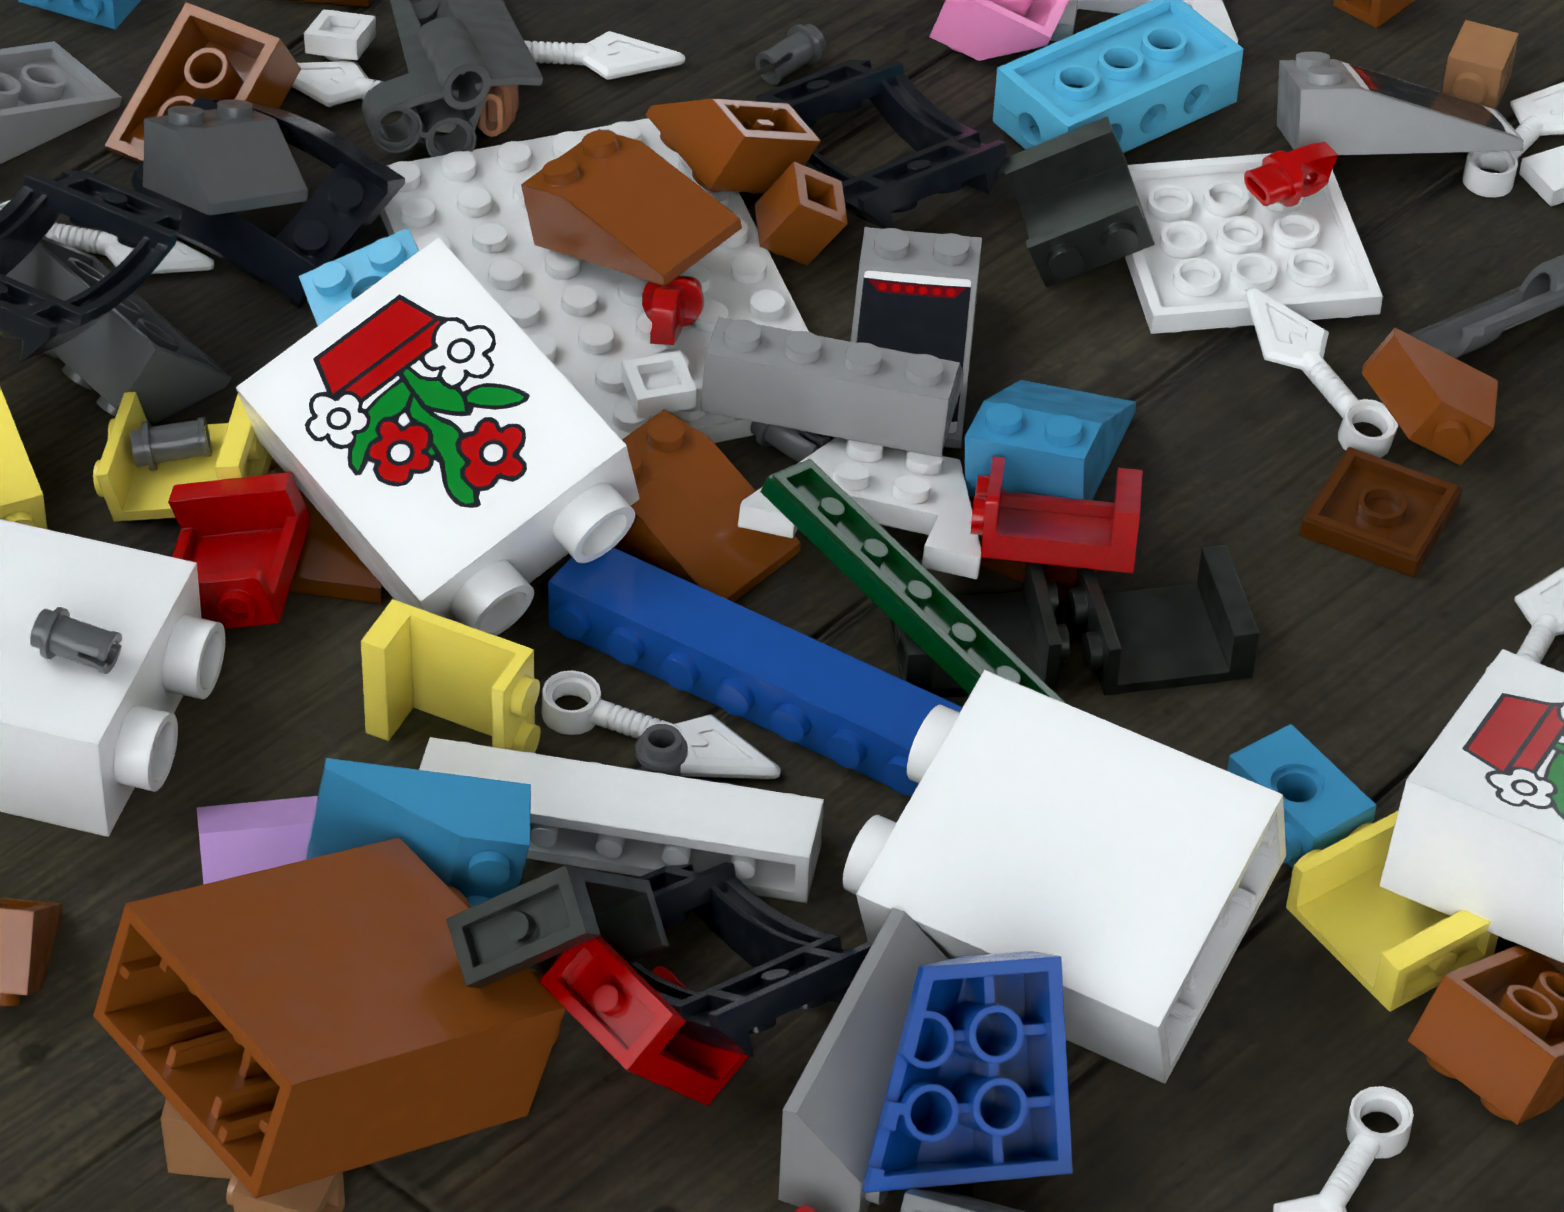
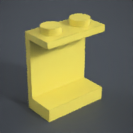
M124 392L116 417L112 418L109 422L108 440L102 458L97 460L94 465L93 481L97 494L105 498L114 522L175 518L168 503L174 485L267 475L272 456L260 444L238 394L229 423L208 424L212 447L211 456H199L159 463L157 470L150 471L148 465L137 467L131 447L130 431L141 429L142 422H147L136 392Z
M392 599L361 640L365 732L389 741L411 710L416 708L492 736L493 747L535 753L540 740L541 730L538 725H535V704L539 696L540 682L534 678V649Z
M1398 811L1375 823H1364L1339 842L1323 850L1314 849L1302 856L1294 864L1286 908L1389 1012L1438 986L1445 974L1494 955L1498 940L1497 935L1487 931L1491 923L1489 920L1466 910H1461L1449 916L1379 887Z

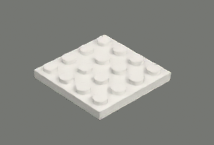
M1272 153L1128 165L1155 243L1153 246L1125 256L1151 334L1254 325L1246 299V291L1249 288L1260 290L1308 320L1380 314L1383 295L1333 170L1329 182L1323 189L1308 197H1301L1299 203L1295 206L1286 207L1280 202L1269 206L1262 205L1249 192L1244 182L1245 172L1262 166L1264 157Z

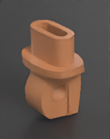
M518 85L491 86L477 123V127L485 135L497 136L506 131L515 120L519 107Z

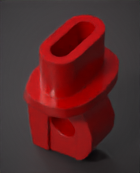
M1326 142L1310 144L1290 152L1279 150L1264 157L1262 166L1246 171L1244 182L1249 192L1262 205L1269 206L1280 202L1286 207H1292L1299 203L1301 197L1313 195L1327 185L1338 154Z
M678 276L666 286L650 281L645 285L642 293V306L646 316L652 322L650 344L674 345L681 333L682 327L692 325L698 319L704 307V295L699 280L690 276Z

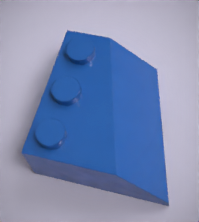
M1025 951L963 956L919 966L861 1191L870 1193L1073 1174L1061 956Z

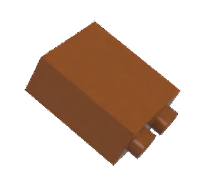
M398 837L125 903L93 1017L257 1199L528 1116L552 1046L560 1035L562 1018L566 1008L539 982L543 975L529 968L483 988L466 987L446 919L471 908V905L458 889L446 885Z

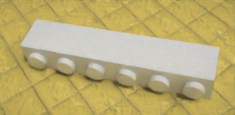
M429 738L419 770L531 784L530 847L527 854L528 859L633 876H642L664 866L692 864L694 872L700 873L728 862L734 864L736 877L755 895L807 903L821 847L824 799L737 786L729 783L673 776L659 772L654 773L616 767L596 762L540 755L532 752L483 746L469 742Z

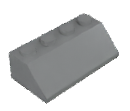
M718 317L705 353L701 411L941 457L962 387L964 372L960 362L939 359L928 354H912L877 347L870 343H854L817 336L807 331H791L759 325L749 320H733Z
M892 907L783 1108L778 1200L797 1207L808 1204L818 1212H867L871 1202L881 1205L889 1192L865 1193L861 1190L918 968L921 965L948 960L905 911Z

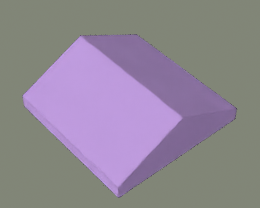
M318 796L197 807L203 884L306 860V849Z

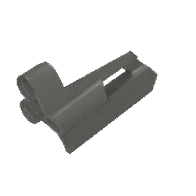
M390 0L409 73L382 82L369 90L362 101V112L374 142L387 152L400 153L409 150L417 142L425 144L431 157L447 155L455 151L473 152L477 138L475 129L491 86H541L544 78L503 0H421L415 3L410 2V0ZM394 111L403 112L401 118L394 123H380L388 113ZM448 123L457 124L455 129L449 134L443 136L434 135L442 125Z
M1564 254L1541 263L1530 272L1521 286L1409 335L1457 359L1489 345L1503 331L1564 306Z

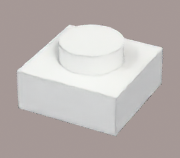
M323 9L304 32L305 53L322 55L333 62L358 60L376 37V16Z
M681 350L622 360V381L637 418L657 415L664 409L671 413L696 408L697 389Z

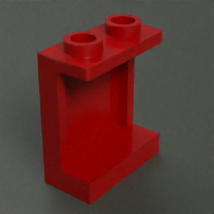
M993 456L990 476L978 475L970 534L983 535L982 558L1124 573L1134 572L1143 470L1118 468L1114 503L1005 491L1003 489L1004 457Z
M291 472L174 485L168 503L181 531L172 557L197 563L202 619L220 622L224 629L279 624L311 521V516Z
M601 936L564 951L539 981L627 1071L708 1106L749 1057L708 1046L678 1034L677 1032L685 1024L686 1020ZM658 966L652 971V973L664 980L688 989L668 969Z

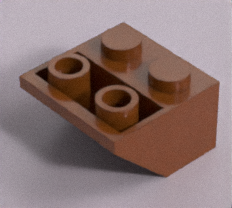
M712 98L652 105L645 114L660 131L662 142L668 148L677 152L693 170L692 177L703 188L716 193L721 191L748 192L751 194L765 193L793 162L805 166L821 142L793 108L785 103Z

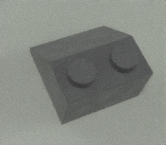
M222 100L217 103V109L203 110L193 106H174L168 109V115L144 118V188L209 216L308 201L307 186L277 120L253 110L251 102L244 100Z

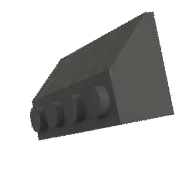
M44 236L35 248L6 276L65 301L90 288L111 271L95 256ZM136 292L129 295L103 318L74 339L44 352L53 358H60L65 363L62 372L72 381L87 389H94L99 393L100 396L96 402L109 414L116 417L124 392H136L147 421L155 424L226 388L232 379L226 371Z

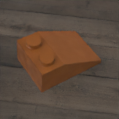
M186 2L107 140L105 147L111 152L141 163L144 157V118L168 115L170 107L191 106L197 98L244 100L279 109L301 68L280 38Z
M598 129L585 135L580 143L559 158L547 162L542 170L521 184L534 245L663 286L669 284L742 229L741 220L737 215L642 141L618 135L611 130Z
M664 409L622 439L627 446L640 499L631 505L635 511V519L632 526L614 548L732 602L738 600L801 552V542L795 535L792 539L738 527L740 504L745 498L756 492V490L709 437Z
M1516 945L1445 974L1410 1035L1408 1042L1426 1055L1427 1062L1436 1071L1447 1077L1458 1079L1479 1095L1483 1106L1499 1118L1512 1121L1518 1125L1550 1110L1564 1097V963L1524 946Z

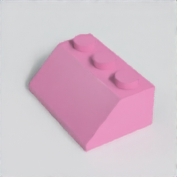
M945 0L930 38L978 61L1048 45L1069 0Z

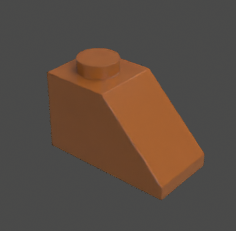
M1397 328L1390 332L1362 366L1363 376L1408 439L1460 466L1494 429L1498 380Z

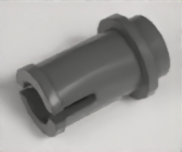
M795 24L788 30L787 37L756 56V68L760 70L768 64L776 62V66L762 74L761 77L767 83L777 85L785 77L805 64L808 66L817 64L822 58V53L826 50L825 38L821 31L812 24Z
M205 417L198 418V420L151 427L150 422L147 421L142 422L141 429L130 431L135 464L137 467L148 465L150 471L157 470L159 463L212 455L210 433Z
M752 421L750 428L751 433L756 436L758 445L764 448L773 446L797 463L831 441L826 435Z
M57 607L54 611L46 608L43 609L34 622L30 636L31 646L40 649L41 657L52 659L58 655L95 668L98 672L108 674L113 669L122 647L119 644L122 641L121 633L108 631L71 618L68 609L63 607Z
M655 724L648 727L638 738L635 744V754L641 764L642 771L659 772L681 777V765L688 756V745L685 738L675 727L668 724Z

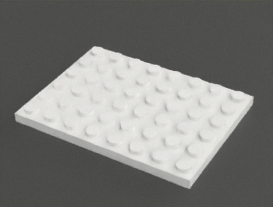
M649 118L630 122H617L608 126L575 132L567 131L557 135L525 141H511L502 145L475 149L473 152L455 151L447 155L408 162L400 161L386 165L405 178L403 187L380 213L389 236L409 228L419 250L439 237L621 440L655 416L636 417L622 381V360L680 350L697 389V406L694 409L671 412V414L709 437L714 443L754 435L750 431L752 421L701 411L705 353L718 317L733 320H749L759 325L791 331H809L769 251L760 247L758 229L739 192L721 191L716 193L700 186L740 218L742 229L679 275L690 276L699 280L704 295V307L700 316L692 325L682 327L681 333L674 345L650 344L652 322L646 316L642 306V293L649 281L534 245L521 184L542 170L547 162L559 158L580 143L585 135L598 129L611 130L618 135L642 141L700 186L692 177L693 170L677 152L671 150L662 142L660 131Z

